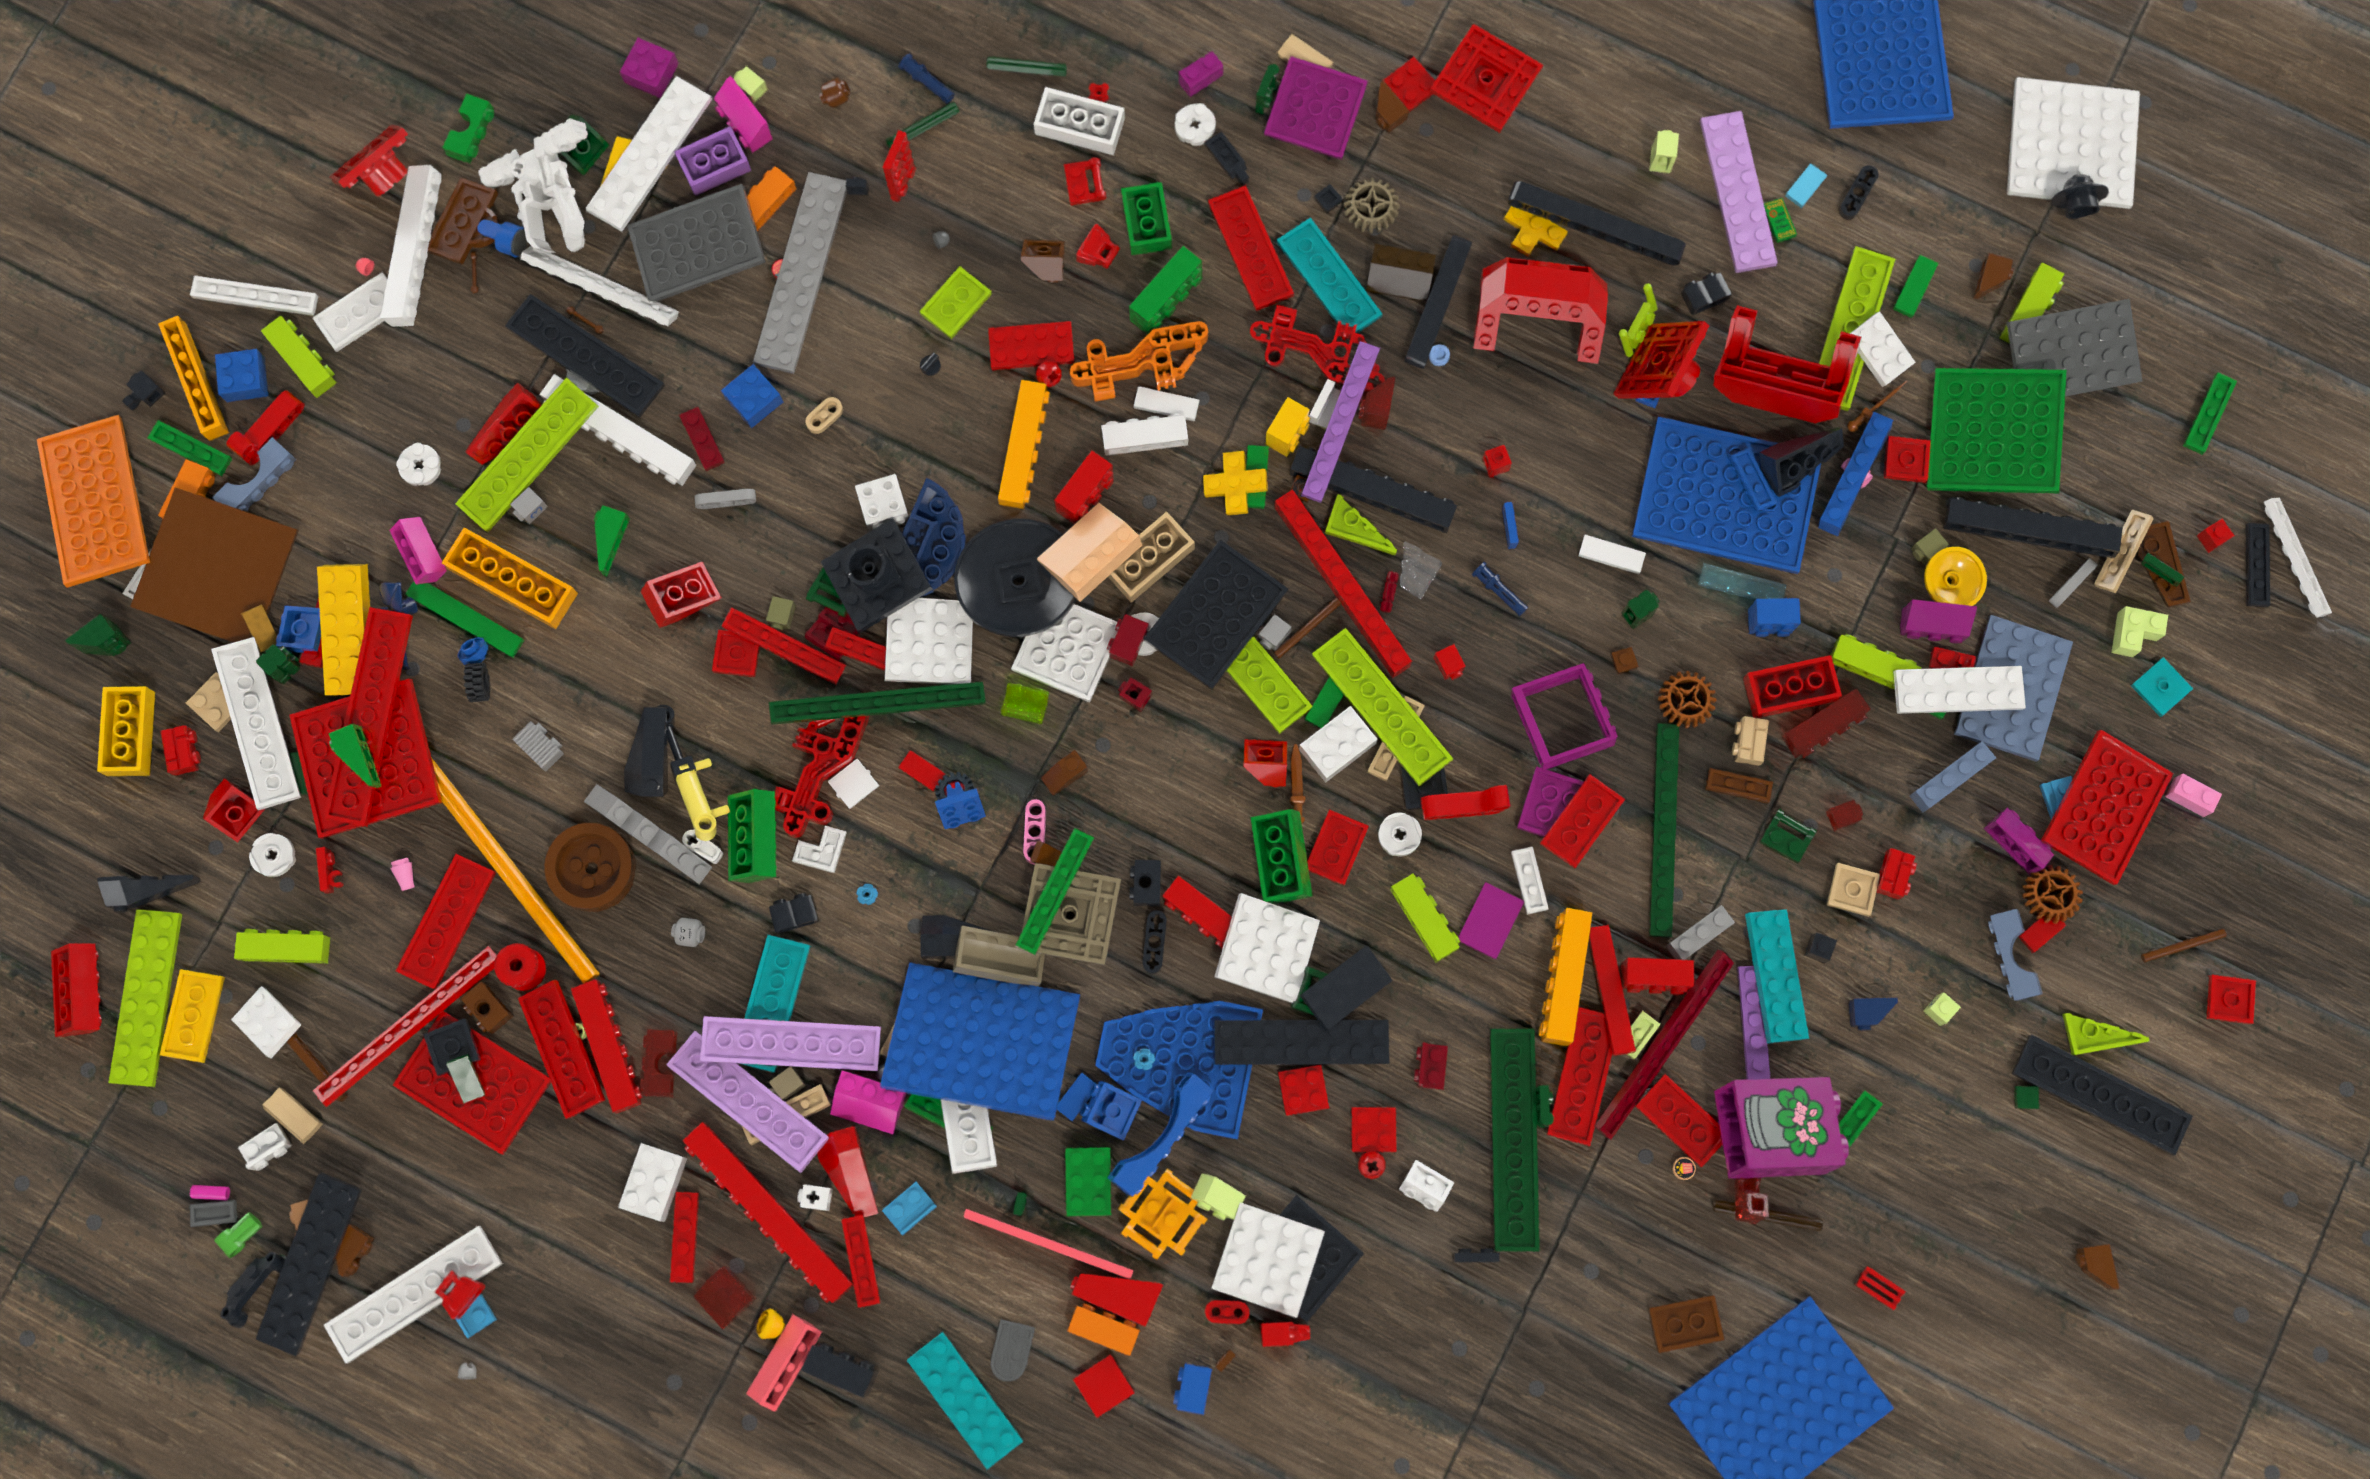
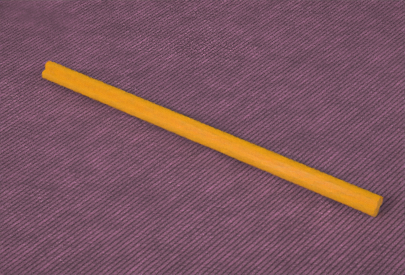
M432 759L443 804L584 984L597 978L600 973Z

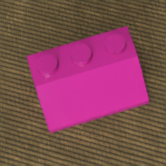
M731 76L728 77L714 98L717 105L715 110L721 118L725 116L728 120L726 123L728 127L731 126L733 132L738 133L740 136L738 139L745 149L748 147L753 153L771 141L772 136L765 119Z
M842 1071L835 1089L831 1115L894 1134L907 1093L880 1088V1082Z

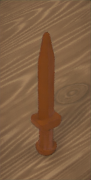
M1907 381L1892 390L1870 410L1865 407L1855 420L1848 422V430L1850 432L1858 431V427L1864 422L1870 421L1873 412L1891 398Z
M1295 744L1291 758L1292 797H1290V803L1294 805V810L1300 812L1301 823H1303L1305 818L1303 817L1302 805H1304L1306 797L1303 796L1302 760L1298 745Z

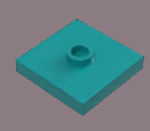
M2164 657L2131 685L2159 717H2162L2193 690L2188 682Z

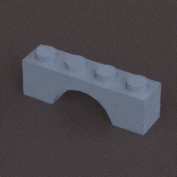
M271 438L257 452L260 458V469L256 477L243 485L226 483L212 498L216 502L248 512L249 507L254 502L259 501L263 497L264 492L269 487L274 486L284 472L293 467L296 459L275 439Z
M1982 741L1912 793L1910 798L1923 813L1996 759V757Z
M2014 909L1991 915L1992 921H1988L1991 933L1996 934L1998 942H1994L1997 954L2002 955L2004 963H2001L2000 966L2003 975L2008 976L2010 984L2006 985L2009 997H2014V1001L2043 995L2037 973L2022 969L2016 963L2013 956L2014 942L2025 931L2019 910Z

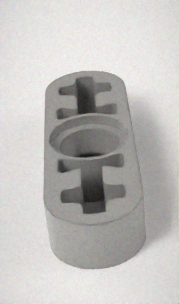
M739 489L697 494L694 496L695 507L698 509H710L753 504L756 502V491L753 489Z
M2088 558L2050 598L2049 602L2055 608H2058L2096 568L2097 564L2091 558Z

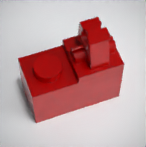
M1293 1322L1261 1323L1263 1347L1294 1345V1342L1310 1339V1327L1307 1325L1293 1324Z

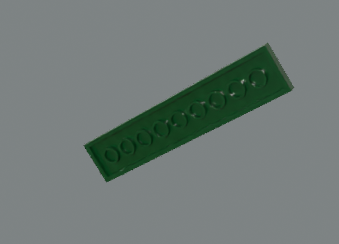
M1490 1029L1494 1252H1539L1535 1029Z

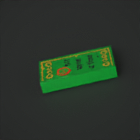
M1783 198L1764 203L1767 221L1776 243L1796 237L1797 232Z

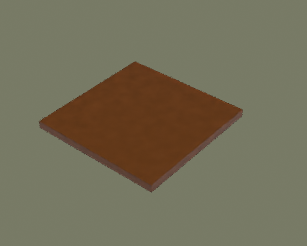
M175 487L149 555L150 563L145 565L130 607L231 642L252 638L241 613L262 605L268 615L299 530Z

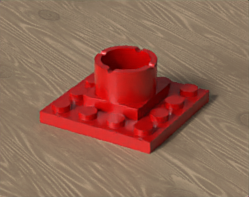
M1473 24L1431 86L1430 92L1500 133L1544 65Z
M390 125L329 178L342 188H351L358 182V177L377 197L384 194L393 187V183H398L408 173L407 168L391 149L395 146L397 148L406 141L405 137L408 133L402 127Z
M1705 321L1649 325L1643 342L1639 343L1613 394L1618 399L1672 398L1687 393L1694 386L1696 378L1700 375V365L1693 358L1701 341L1706 336L1709 325Z

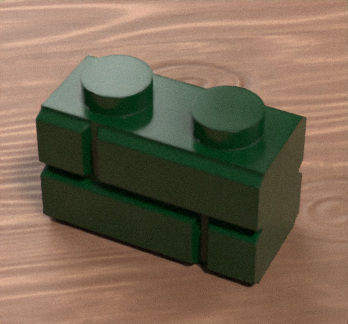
M1645 590L1627 603L1621 612L1628 625L1635 629L1654 615L1659 607V599L1653 592L1650 593V591Z
M272 644L265 651L266 654H262L256 660V663L267 675L281 684H285L291 678L290 675H294L300 670V665L297 663L299 659L284 646L279 648Z

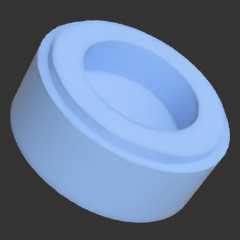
M1441 344L1433 346L1429 355L1430 362L1435 366L1445 365L1449 361V349Z

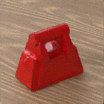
M1095 224L1076 254V261L1091 266L1097 264L1108 269L1119 252L1120 247L1113 244L1110 236L1098 224ZM1105 250H1108L1109 252L1104 259L1102 254Z
M451 1270L434 1292L443 1299L442 1305L452 1319H461L485 1289V1285L467 1276L459 1277L456 1272ZM454 1282L455 1286L447 1293L446 1290Z

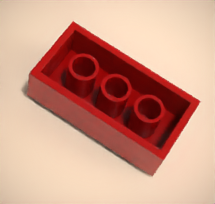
M1831 655L1749 672L1743 678L1752 715L1755 719L1836 702L1842 697Z

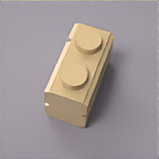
M1745 716L1740 719V722H1736L1734 733L1738 735L1737 743L1734 742L1732 747V755H1735V762L1757 766L1764 762L1768 720Z

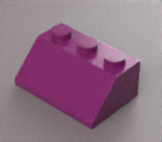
M1911 600L1901 611L1900 635H1907L1909 639L1928 637L1930 641L1947 639L1950 643H1962V641H1965L1970 636L1977 606Z
M2006 808L1983 829L2029 875L2032 872L2036 873L2042 870L2054 856L2050 846L2041 842L2035 836V831L2028 825L2025 826L2019 820L2020 817L2015 811Z

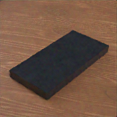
M1366 945L1302 993L1300 997L1325 1031H1327L1393 980Z

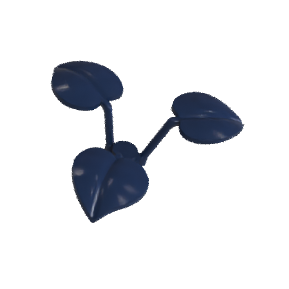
M384 582L380 584V596L387 607L378 609L410 615L417 613V604L411 597L402 600L401 582ZM405 651L402 669L409 670L411 668L408 666Z

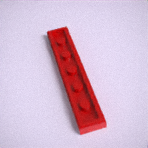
M732 607L721 625L722 628L837 685L846 668L845 664Z
M1609 925L1591 927L1589 944L1613 1056L1635 1053L1636 1049Z

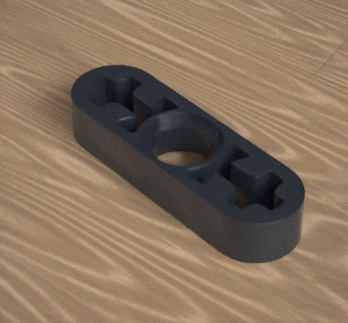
M1866 165L1859 172L1839 208V214L1843 219L1851 220L1858 214L1879 176L1876 167ZM1869 172L1871 173V177L1865 184L1863 183V180L1866 177V174ZM1855 188L1862 189L1864 196H1855L1853 190ZM1852 201L1855 204L1852 211L1848 213L1846 210Z
M1159 910L1152 911L1147 917L1143 968L1149 974L1158 973L1163 963L1167 918ZM1155 915H1159L1160 919L1163 920V923H1159L1158 931L1163 930L1162 934L1158 932L1149 933V929L1154 930V922H1151V919H1155ZM1157 936L1160 938L1161 945L1158 948L1149 946L1148 941L1151 937ZM1147 951L1161 952L1160 956L1155 955V962L1159 963V965L1155 966L1154 969H1150V966L1146 965V962L1151 961V954H1147Z

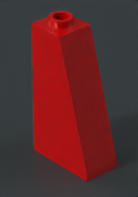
M1081 1273L1079 1277H1074L1070 1289L1073 1290L1072 1295L1146 1327L1163 1284Z

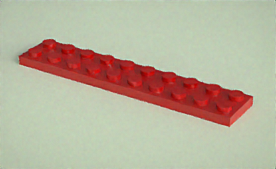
M369 607L343 727L350 724L362 727L379 776L413 615ZM338 756L324 819L368 827L376 787L368 786Z

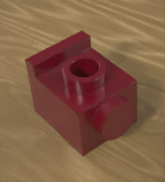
M1131 677L1128 682L1124 681L1118 689V692H1120L1119 698L1136 708L1139 712H1142L1152 697V690ZM1132 692L1138 693V697L1131 698L1130 694Z

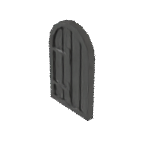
M1000 1320L991 1355V1369L998 1379L1011 1382L1023 1375L1028 1364L1027 1361L1036 1327Z

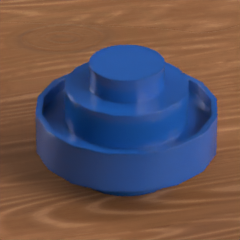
M480 637L469 639L462 644L457 657L464 665L481 663L485 659L488 644Z

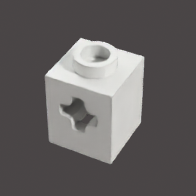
M803 1185V1189H800L798 1193V1202L801 1203L800 1207L829 1211L833 1189ZM816 1191L819 1200H815L813 1204V1200H810L809 1196L814 1195Z

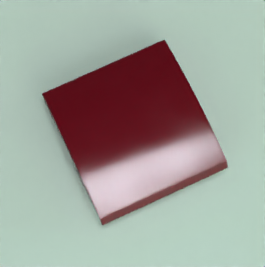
M825 607L818 615V620L805 633V638L837 661H840L844 655L825 649L832 627L855 636H859L860 633L857 631L848 613L845 617L838 615V612Z

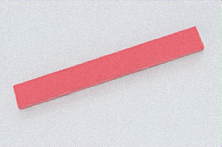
M966 1209L964 1213V1218L1120 1276L1130 1279L1134 1272L1128 1268Z

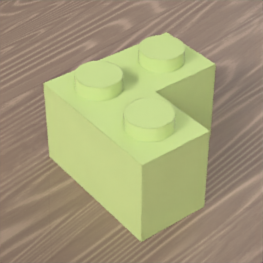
M2127 606L2117 613L2111 653L2133 657L2141 652L2143 639L2158 641L2166 634L2168 615Z

